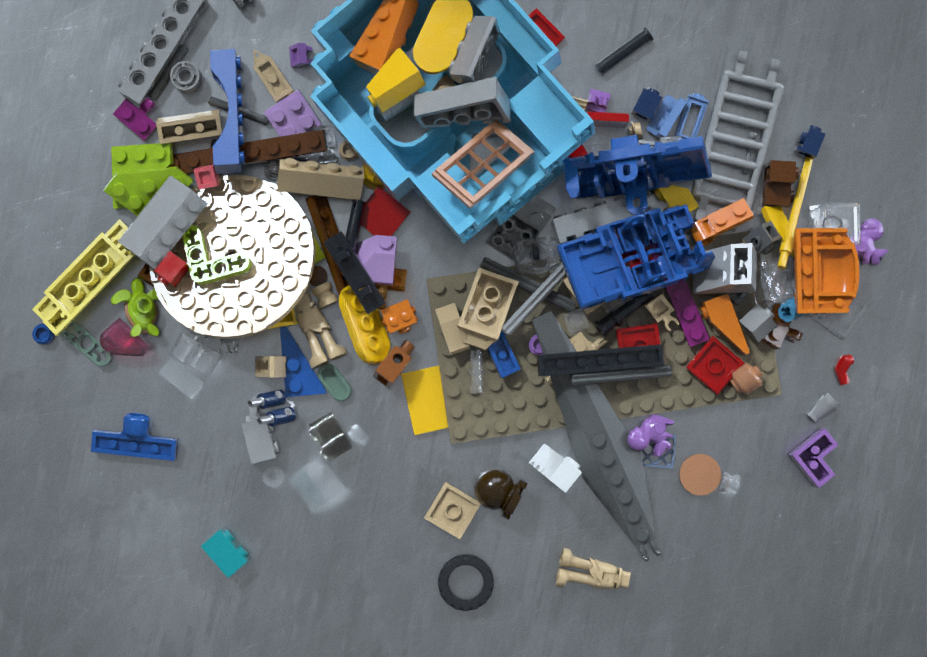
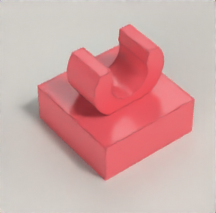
M213 165L193 169L198 189L220 185V176L216 174Z

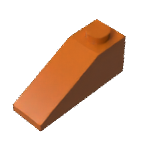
M728 293L703 302V307L700 310L704 320L708 319V322L743 355L750 353Z

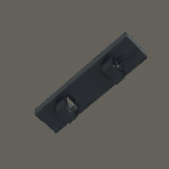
M341 231L324 241L325 247L367 314L386 304L385 299L343 232Z

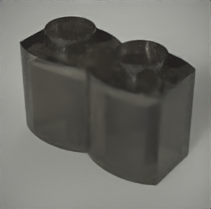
M332 412L309 424L311 429L308 432L314 441L318 440L322 446L319 448V451L324 459L329 458L332 461L353 448Z

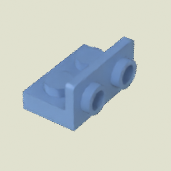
M666 95L648 124L646 131L664 140L687 101L681 97L676 100Z

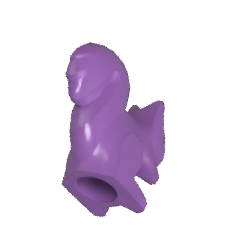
M874 218L865 220L864 224L861 225V231L854 233L850 238L851 242L855 244L858 257H861L863 265L868 264L869 260L872 265H878L884 255L888 253V249H875L873 242L882 237L884 229L880 221Z
M651 414L642 423L640 428L635 427L634 430L630 431L628 444L632 449L642 451L648 447L650 441L654 442L653 456L657 455L659 457L671 448V443L666 438H673V435L667 433L666 428L668 425H673L674 421Z

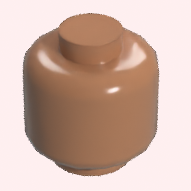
M746 363L732 373L733 379L731 383L738 393L741 394L743 392L748 395L762 385L760 377L763 376V373L757 365L752 367V365Z

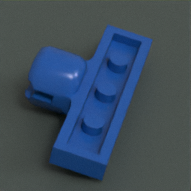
M129 413L123 418L122 432L92 431L91 452L175 461L177 439L149 435L148 416L140 413Z

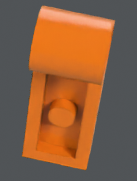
M743 198L694 222L693 227L689 231L696 242L701 240L704 247L713 242L716 236L753 219L754 214Z

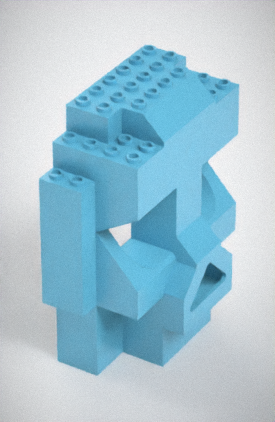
M346 0L341 6L333 8L330 15L324 20H319L311 30L324 52L315 55L310 63L322 82L312 91L313 94L310 97L322 114L397 201L413 189L419 197L422 196L463 244L493 219L501 226L565 172L563 160L595 134L594 121L551 74L561 64L559 49L514 0H468L472 6L473 18L474 16H493L497 19L500 29L495 47L500 52L503 61L500 69L493 77L497 78L510 100L511 122L503 123L502 119L498 121L535 151L530 159L474 207L469 209L431 175L435 169L468 143L473 135L480 133L489 124H483V121H470V125L453 122L450 126L432 127L413 142L403 143L393 139L377 122L376 117L379 112L376 107L371 105L367 98L370 94L366 86L375 74L360 68L349 57L383 0ZM417 0L419 5L411 28H408L405 35L407 38L405 45L401 47L402 51L419 70L426 84L418 90L419 94L433 91L432 89L446 74L451 79L448 70L435 75L423 72L419 69L413 57L415 42L436 0ZM453 81L456 85H461V83ZM512 147L502 154L511 163L520 156ZM467 154L459 161L468 170L470 169V154ZM497 158L489 166L499 174L508 165L500 158ZM456 164L446 172L456 182H459L467 175ZM484 169L476 177L486 185L495 176L487 169ZM469 178L461 185L472 196L482 188L472 178Z

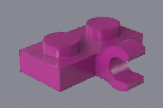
M148 97L142 102L140 108L136 107L126 98L113 113L114 116L145 142L157 129L156 123L147 116L156 105Z

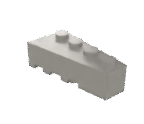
M496 77L485 78L415 95L414 117L422 128L450 126L453 122L470 125V121H483V124H492V120L502 119L503 123L511 122L510 100Z
M626 195L615 197L614 201L610 203L602 201L594 204L593 208L586 209V207L574 210L572 214L566 215V213L557 215L552 219L551 226L557 245L589 233L594 234L597 227L635 215L631 214L627 209Z

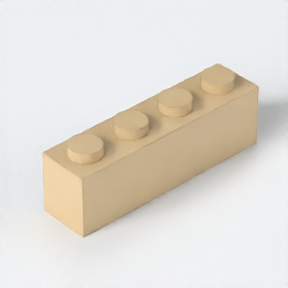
M280 158L277 191L361 200L364 169L354 165L341 166L335 163L323 164L315 161L306 162L293 158Z

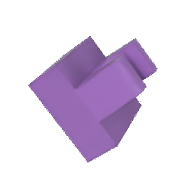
M296 43L290 46V66L298 68L310 64L313 59H308L306 52L313 51V48L307 46L306 43Z
M590 89L585 110L606 112L611 94Z

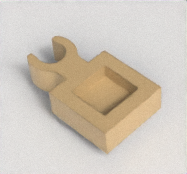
M659 293L644 305L657 323L663 319L667 330L671 331L668 326L670 321H675L679 325V321L670 315L674 309L662 293Z

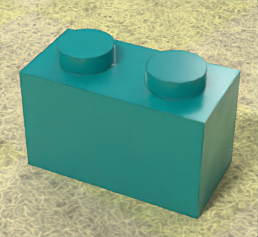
M220 529L202 544L201 548L226 577L229 578L249 561L247 558L249 554L241 545L238 547L234 543L235 537L229 530L224 531Z

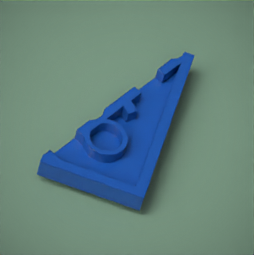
M286 326L280 327L282 356H286V377H284L286 397L326 394V389L323 387L315 371L311 369L307 358L299 348L291 332Z

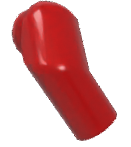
M850 354L841 356L835 365V372L840 386L850 383L847 371L854 364V358Z

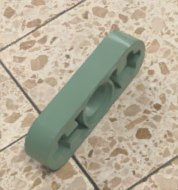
M72 321L68 326L74 325L73 330L77 334H80L81 331L83 332L78 338L71 333L67 335L68 330L66 328L61 332V335L95 364L106 366L111 363L113 358L111 350L77 322ZM85 337H89L92 340V346L89 349H84L81 346V340ZM95 348L101 353L106 351L105 356L107 360L99 361V355L95 352L90 355V352Z

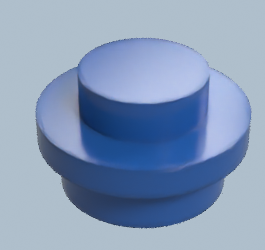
M39 324L33 329L32 336L36 343L45 345L52 341L54 333L45 324Z

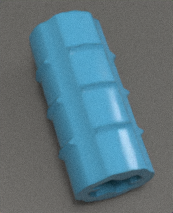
M794 297L785 301L778 309L779 317L785 322H790L803 316V314H797Z

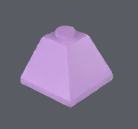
M375 235L357 243L355 253L375 284L393 286L397 237Z

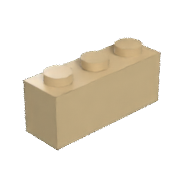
M219 109L157 118L156 122L160 144L218 136L223 132Z

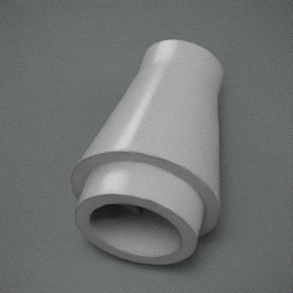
M827 393L825 396L822 395L808 415L818 423L821 419L836 411L840 404Z

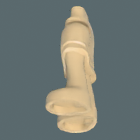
M307 293L297 303L295 310L300 329L305 334L311 348L312 358L309 361L311 369H316L327 364L329 361L315 333L321 335L330 361L337 360L348 353L345 347L336 344L329 330L332 329L319 307L315 305L316 302L312 301L310 294Z
M562 549L559 566L589 570L590 575L558 568L556 587H564L568 582L587 584L597 589L615 588L618 590L619 587L628 589L631 572L622 571V568H617L614 565L598 561L597 559H581L573 556L570 549Z

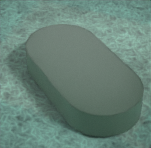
M324 364L319 368L318 378L331 396L337 401L347 400L351 396L352 389L340 371L332 364Z

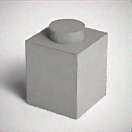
M758 304L739 320L744 330L758 343L777 326L773 320L774 314L767 307L763 309Z

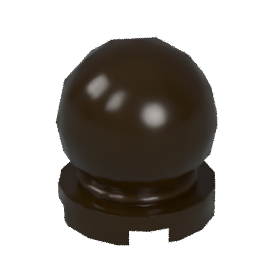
M488 469L482 472L476 479L474 494L482 506L491 510L501 509L503 511L501 516L509 520L522 497L523 489H526L528 483L521 479L518 483H514L512 477L505 471Z

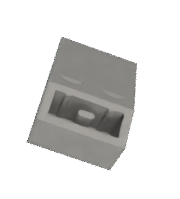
M536 195L501 226L497 223L485 243L521 265L530 251L531 245L537 240L556 207Z
M752 243L730 244L705 251L706 253L712 251L715 259L710 269L693 275V294L756 292L757 251Z

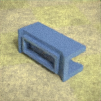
M698 93L688 95L687 103L682 110L672 142L697 137L709 103L708 100H705V96Z

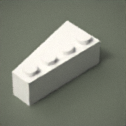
M543 444L529 462V464L565 493L582 473L578 470L580 465L570 457L563 458L546 444Z

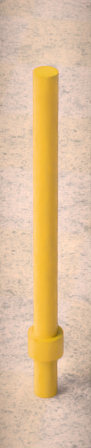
M805 157L784 242L780 245V257L777 268L782 270L786 269L788 257L792 254V241L813 163V158Z

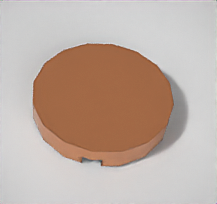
M695 454L686 458L681 464L679 479L683 488L689 493L698 496L708 495L719 485L721 470L716 460L704 454Z

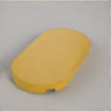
M436 0L413 48L414 60L423 72L432 75L440 74V72L449 69L452 60H456L458 45L466 37V26L469 21L472 22L473 10L468 0Z
M348 285L342 289L339 295V307L354 349L359 358L370 365L379 364L388 355L391 346L387 331L381 321L379 309L377 308L367 314L354 291Z

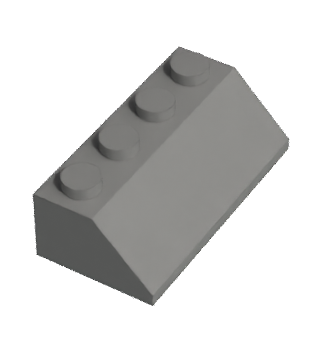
M170 175L118 242L149 267L156 269L208 203Z

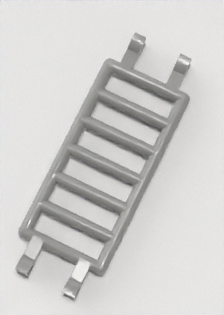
M740 51L735 71L726 70L723 72L705 139V146L709 160L753 170L751 182L712 173V177L705 178L704 180L747 190L746 202L752 210L784 86L775 82L781 60L772 58L767 80L742 74L748 52ZM734 80L774 90L772 103L727 92L729 81ZM724 100L769 110L767 122L722 112ZM719 119L764 130L761 143L717 132ZM714 139L758 150L756 163L711 152ZM703 179L694 180L691 194L695 199L700 200L695 221L704 218L708 202L722 206H728L736 202V200L701 192Z

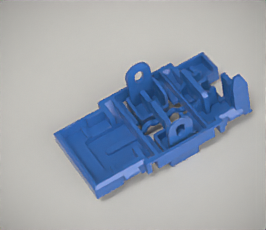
M637 135L611 139V150L598 151L599 156H594V153L590 152L585 156L568 157L563 160L566 190L571 199L596 195L604 198L623 194V196L626 195L627 209L633 215L646 211L648 207L647 190L670 187L673 183L712 177L711 164L703 136L680 139L679 141L659 143L658 141L655 142L653 147L650 146V143L640 145ZM635 198L640 199L639 207H634L633 200Z
M687 204L671 207L661 212L660 208L597 227L594 234L589 233L580 236L578 239L557 245V252L580 310L602 304L603 302L614 301L618 298L624 301L628 296L633 298L676 284L680 279L686 281L691 273L694 275L710 269L715 259L714 253L712 251L706 253L701 240L696 242L693 251H691L683 232L691 229L694 225ZM650 240L652 245L657 243L659 248L645 251V248L650 244ZM637 251L636 255H631L625 259L621 256L622 254L626 255ZM661 252L662 256H659L658 259L648 261V255ZM640 259L641 264L633 266L631 269L629 266H625V263L631 260Z

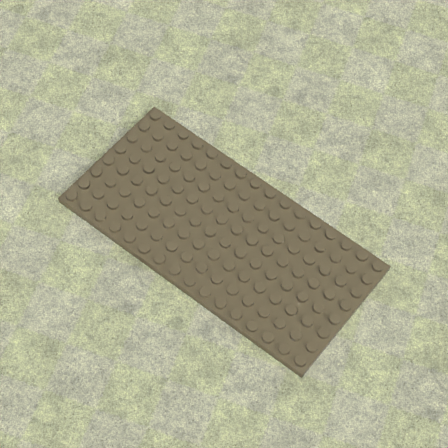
M749 232L718 235L713 242L704 246V249L707 251L730 244H745L746 242L743 238ZM694 239L687 240L691 251H693L696 241ZM760 254L757 255L756 292H751L738 306L731 301L750 351L748 354L743 355L708 322V319L704 320L700 308L703 307V302L725 294H693L692 273L688 276L686 282L709 339L711 336H714L744 361L745 364L748 363L752 367L757 365L763 373V376L760 377L762 385L748 395L743 392L740 394L730 380L718 395L715 394L685 368L707 341L689 347L680 323L677 325L675 321H670L668 326L671 331L665 328L662 319L658 322L660 342L663 348L664 365L662 366H671L672 374L670 377L597 383L619 419L782 395L775 349L763 341L758 343L744 330L739 322L757 304L763 309L768 308ZM561 259L509 266L507 268L542 285L562 262ZM477 271L426 279L451 444L566 427L553 384L550 386L545 378L548 376H538L537 355L533 354L529 349L530 339L537 335L532 319L552 311L569 339L581 331L586 339L593 343L602 336L594 322H599L608 315V311L617 310L631 299L628 296L624 301L618 298L617 300L604 303L587 315L580 310L577 304L574 311L569 312L544 299L511 335L507 336L505 334L521 370L500 378L487 349L483 350L470 345V349L450 355L435 309L455 303L461 318ZM562 280L553 291L573 300ZM517 286L504 324L533 293ZM665 287L649 292L643 296L644 298L648 294L652 293L653 297H655L659 293H662L672 306ZM642 305L622 320L623 323L620 327L617 326L607 333L608 336L604 337L607 343L598 350L618 348L615 329L657 322L646 307ZM675 311L671 312L670 315L677 319Z

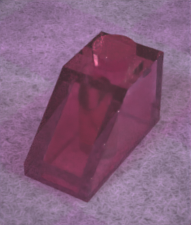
M118 318L104 330L99 338L101 347L107 352L110 351L113 355L144 356L149 348L139 336L131 337V328L121 318Z

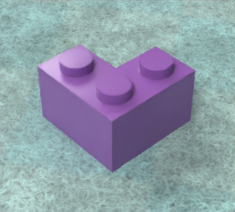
M820 428L788 454L816 488H820L835 476L834 472L822 458L836 448L838 444L825 428Z

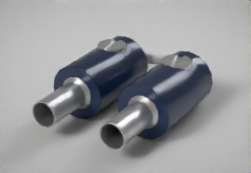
M279 389L260 393L257 399L248 401L249 407L259 406L261 409L283 405L285 402L292 404L290 407L267 412L265 417L257 419L259 425L268 423L269 426L273 427L295 420V411L293 409L295 404L293 401L288 400L283 390Z

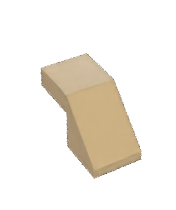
M455 303L435 309L450 355L470 349L469 344L462 342L461 333L458 329L460 316Z

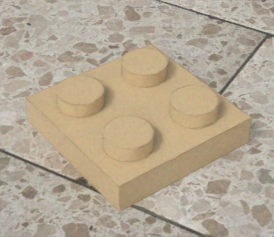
M445 482L424 518L461 539L481 504L476 499Z

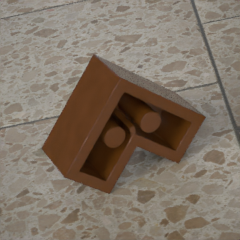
M770 160L764 165L763 207L776 206L788 208L790 203L794 202V191H791V185L799 178V167H796V162Z

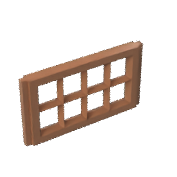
M495 120L435 169L431 176L470 209L530 159L535 151L500 121ZM493 132L505 141L497 150L485 141ZM480 143L493 152L484 161L472 151ZM508 145L520 154L512 163L500 154ZM467 154H470L480 163L472 171H469L459 162ZM495 156L508 165L499 174L487 164ZM455 164L467 174L459 182H456L446 173ZM482 167H485L495 176L486 185L474 175ZM470 177L482 187L473 196L461 186Z

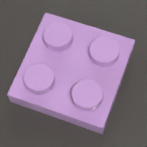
M299 89L264 111V114L279 136L310 132L322 125Z

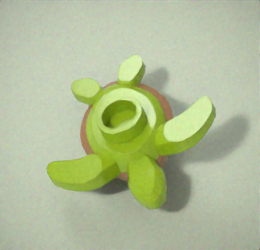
M136 277L131 283V291L133 293L126 289L119 290L112 296L111 304L116 305L120 302H125V315L133 327L130 332L131 337L134 338L140 335V333L144 334L146 332L156 337L159 334V330L154 323L157 319L158 308L154 301L160 300L155 289L145 294L143 282Z

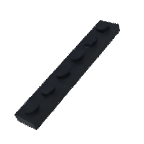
M662 344L537 355L538 376L664 365Z

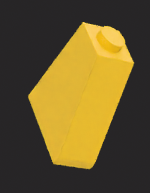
M398 48L366 86L370 94L367 98L373 107L378 106L383 113L426 84L416 66L402 49Z

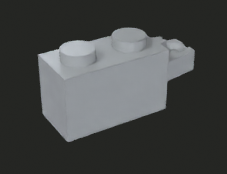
M248 406L250 416L246 417L247 422L241 423L251 464L277 458V453H280L277 440L273 441L272 433L275 432L274 426H269L268 423L259 425L257 419L265 417V413H260L258 406Z

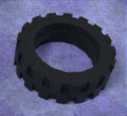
M463 554L454 556L440 570L438 577L440 595L449 606L456 610L469 611L478 609L492 595L494 579L490 567L483 559L475 555ZM461 565L475 567L481 572L483 577L481 592L477 597L470 600H462L454 596L448 585L451 572Z

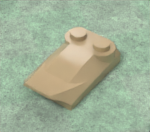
M478 268L458 323L463 343L486 350L491 344L498 341L519 281Z

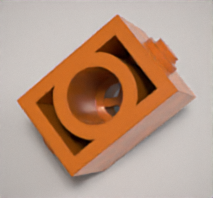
M408 299L381 310L383 315L381 321L387 327V332H390V334L397 331L399 334L410 331V326L417 324L418 318L415 315V307L410 306Z

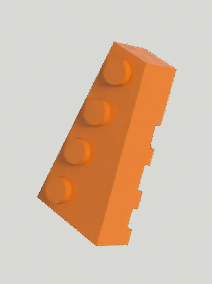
M383 0L349 57L360 68L376 75L396 49L405 45L407 39L405 35L408 28H411L419 5L417 0Z

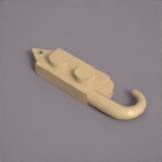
M253 50V68L275 102L278 103L293 93V89L272 57Z

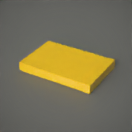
M439 366L401 374L414 435L448 428Z

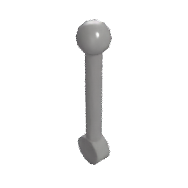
M750 132L749 138L750 140L754 141V139L757 137V134L755 132ZM750 148L747 151V161H750L752 149ZM743 168V174H748L749 169Z

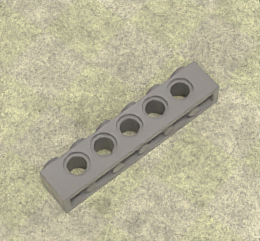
M174 0L171 6L168 5L162 13L163 19L160 24L157 23L151 31L152 37L149 41L144 42L140 49L142 53L139 58H135L129 67L131 71L127 77L124 76L118 85L120 87L118 91L122 95L141 106L207 4V0ZM182 5L188 6V11L185 14L178 13V9ZM170 23H177L175 31L169 32L167 30ZM161 40H165V48L161 50L157 49V43ZM149 58H155V64L152 67H146V61ZM144 76V82L141 85H136V77Z

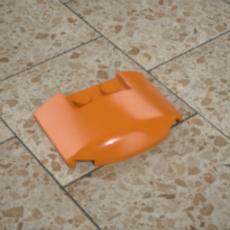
M846 228L795 229L793 242L795 255L794 299L797 314L849 312L850 309L848 307L857 294L860 270L857 250L854 242L852 243L846 234L848 233Z

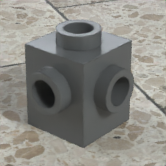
M771 221L751 227L748 230L749 234L743 238L746 243L754 245L757 255L770 253L775 249L773 245L782 239Z

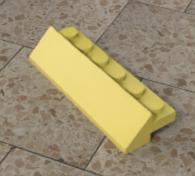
M120 219L106 234L102 232L43 292L46 296L32 309L56 336L135 257L133 253L118 242L129 228Z

